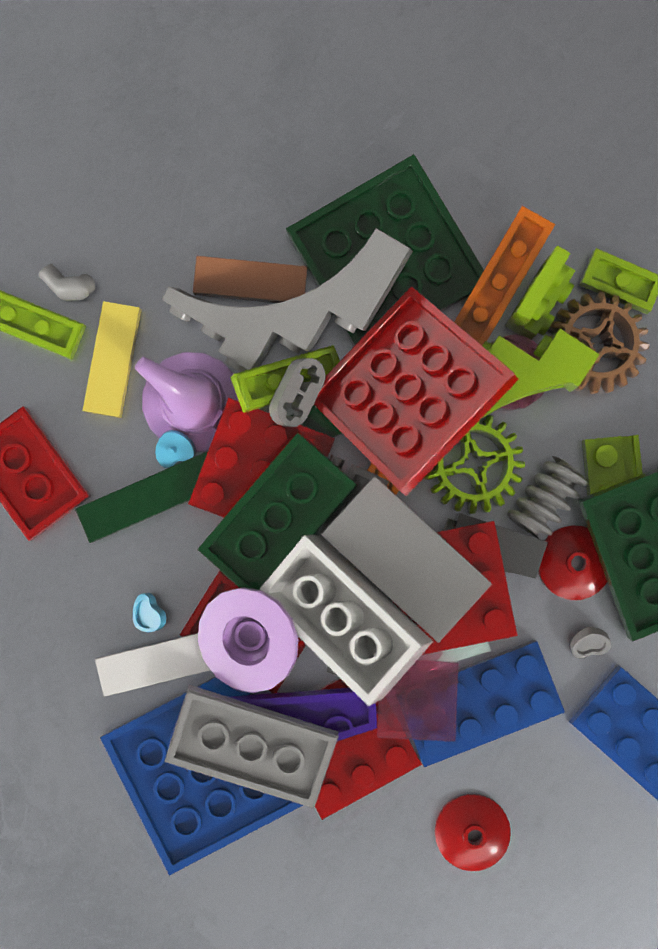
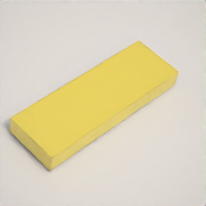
M103 301L82 411L122 418L142 311L140 307Z

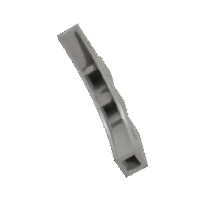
M375 229L365 246L339 273L319 287L284 302L253 307L224 306L197 298L179 288L168 286L161 300L171 305L169 312L186 322L193 318L203 324L201 331L211 338L221 341L222 337H224L225 340L218 352L227 357L225 361L227 365L242 372L261 366L278 335L282 336L279 341L280 344L298 354L301 349L312 351L333 313L337 315L334 322L352 333L357 328L367 331L413 251L382 231Z

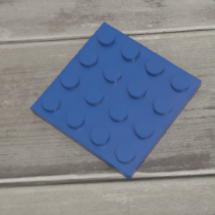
M216 676L196 686L227 697L252 695L251 692L231 688L216 678ZM187 691L100 737L169 876L303 806L164 762Z

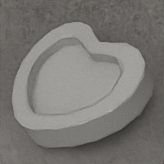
M587 627L573 637L570 642V648L574 657L582 659L590 655L605 654L611 648V641L604 630Z

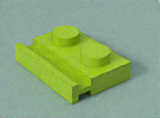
M639 435L585 439L581 441L585 479L589 483L586 487L587 496L643 474Z

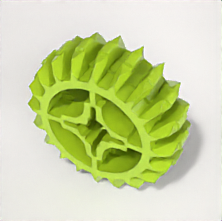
M487 415L483 424H479L478 421L460 440L461 456L457 462L444 466L442 458L434 467V471L429 472L424 477L425 480L437 478L438 484L431 487V493L435 494L443 488L446 493L442 496L440 502L445 505L452 497L455 498L453 510L456 512L461 511L464 502H468L467 510L469 514L476 513L477 502H480L484 513L490 512L491 503L489 499H492L497 506H503L505 501L500 493L503 492L508 496H514L516 493L514 488L508 484L509 481L521 483L523 480L520 475L513 473V469L525 467L524 461H514L513 455L523 452V447L517 446L511 449L509 443L514 441L517 435L511 433L504 437L501 434L506 429L507 424L505 422L498 424L495 429L491 428L494 418L492 415ZM471 433L487 437L497 446L498 450L492 452L482 451L478 448L475 439L472 440ZM468 453L472 454L474 459L490 458V460L477 467L480 470L479 473H475L473 468L466 469L464 467L456 469L457 466H461L465 463L464 461L470 459L467 456ZM502 461L501 476L494 487L488 491L485 484L488 482L486 478L487 469L491 464ZM458 474L466 476L471 486H474L476 495L460 491L451 484L447 477Z

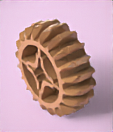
M599 292L594 301L589 293L581 296L580 303L572 299L567 303L568 310L561 308L556 313L559 321H553L549 327L554 333L562 329L594 351L596 349L592 345L595 343H591L590 340L600 333L599 338L602 342L599 344H603L604 347L597 351L600 355L580 386L575 389L577 391L583 390L587 382L590 394L598 393L601 386L605 393H610L614 391V383L622 388L628 384L627 377L634 378L639 374L635 365L641 366L647 360L639 353L649 349L650 345L646 341H640L639 339L648 333L647 328L642 327L638 329L636 323L641 321L642 315L637 314L631 317L628 314L632 309V303H627L622 308L618 307L619 296L614 295L608 303H606L604 292ZM601 316L600 322L595 325L594 329L585 327L578 329L573 327L575 321L581 317ZM614 324L621 332L624 343L615 338L613 334ZM601 357L608 359L615 357L621 360L613 371H593L594 366L599 363Z

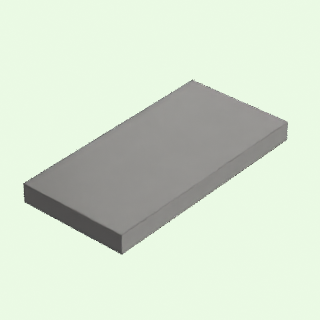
M375 476L321 534L438 643L492 585L491 582Z
M189 685L164 762L314 808L338 739V731Z

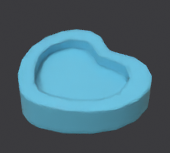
M168 430L158 440L155 454L161 466L170 468L178 461L184 462L193 458L196 450L192 440L185 434L175 430Z
M140 594L133 606V622L135 627L142 632L148 633L162 629L166 624V613L157 606L156 598L153 594Z

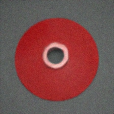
M565 526L553 531L551 536L548 535L544 541L548 543L538 573L543 584L552 593L568 600H583L597 594L606 585L607 580L587 527ZM575 556H580L584 561V565L580 570H575L572 567L571 562Z
M480 794L460 795L449 801L437 817L435 824L437 846L443 857L459 869L480 871L495 865L504 856L510 843L511 829L509 820L500 805L487 796ZM472 830L481 832V838L476 842L468 840V834Z

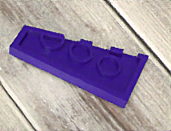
M351 688L230 697L338 731L337 741L377 729L376 703L368 706Z

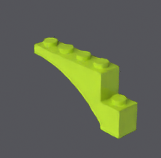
M559 329L552 337L547 334L544 335L533 352L538 357L537 360L500 335L492 344L485 341L482 346L513 371L519 380L482 418L505 405L527 396L565 388L569 392L580 386L600 354L562 329Z

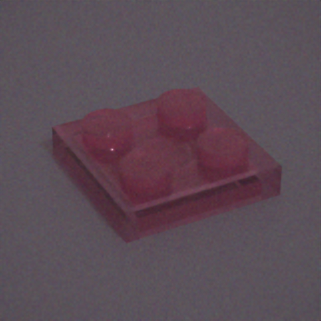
M417 660L387 695L378 701L377 738L455 742L458 662Z

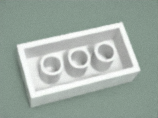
M304 535L259 589L281 603L293 620L297 636L368 706L382 700L433 642L429 636L322 535Z

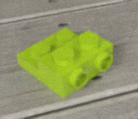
M558 245L541 265L505 324L506 328L529 342L537 333L544 336L555 319V316L550 314L556 302L563 304L575 286L569 281L576 270L565 264L571 254L570 252Z

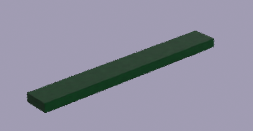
M315 405L312 406L306 420L301 424L334 438L343 434ZM208 451L75 508L89 543H94L190 501Z

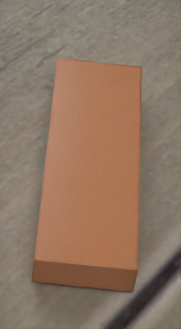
M196 256L193 294L280 303L305 294L308 268L307 266Z

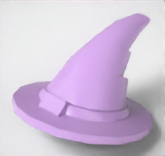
M183 352L164 359L160 364L142 357L137 362L135 370L147 380L143 388L142 410L150 429L159 438L168 430L179 431L192 440L196 452L208 451L228 398L239 401L230 378L234 373L222 361L204 353Z
M241 587L222 592L207 604L199 621L198 643L205 663L216 678L233 689L254 693L272 689L288 677L297 660L298 636L292 618L279 601L261 590Z

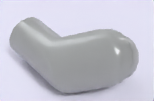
M53 264L45 266L38 275L64 301L83 300L89 296V293L95 290V281L90 275L81 274L80 276L64 277Z

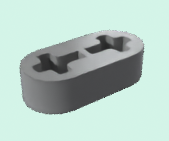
M301 358L294 360L288 366L269 406L270 416L276 424L286 427H297L306 420L325 381V370L318 360ZM301 369H308L307 374L312 377L310 382H303L304 377L300 374ZM284 403H291V408L295 410L293 416H287V411L283 409Z

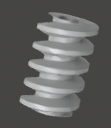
M552 456L555 462L546 461L543 464V469L547 475L537 473L534 476V481L538 487L528 485L525 488V493L530 500L521 497L516 500V504L521 512L512 509L507 512V516L514 523L537 539H539L537 536L539 532L552 535L553 532L547 525L548 520L556 523L562 521L556 513L557 508L566 511L571 509L565 501L566 496L575 499L580 497L574 489V485L578 484L584 487L589 485L577 469L556 456Z

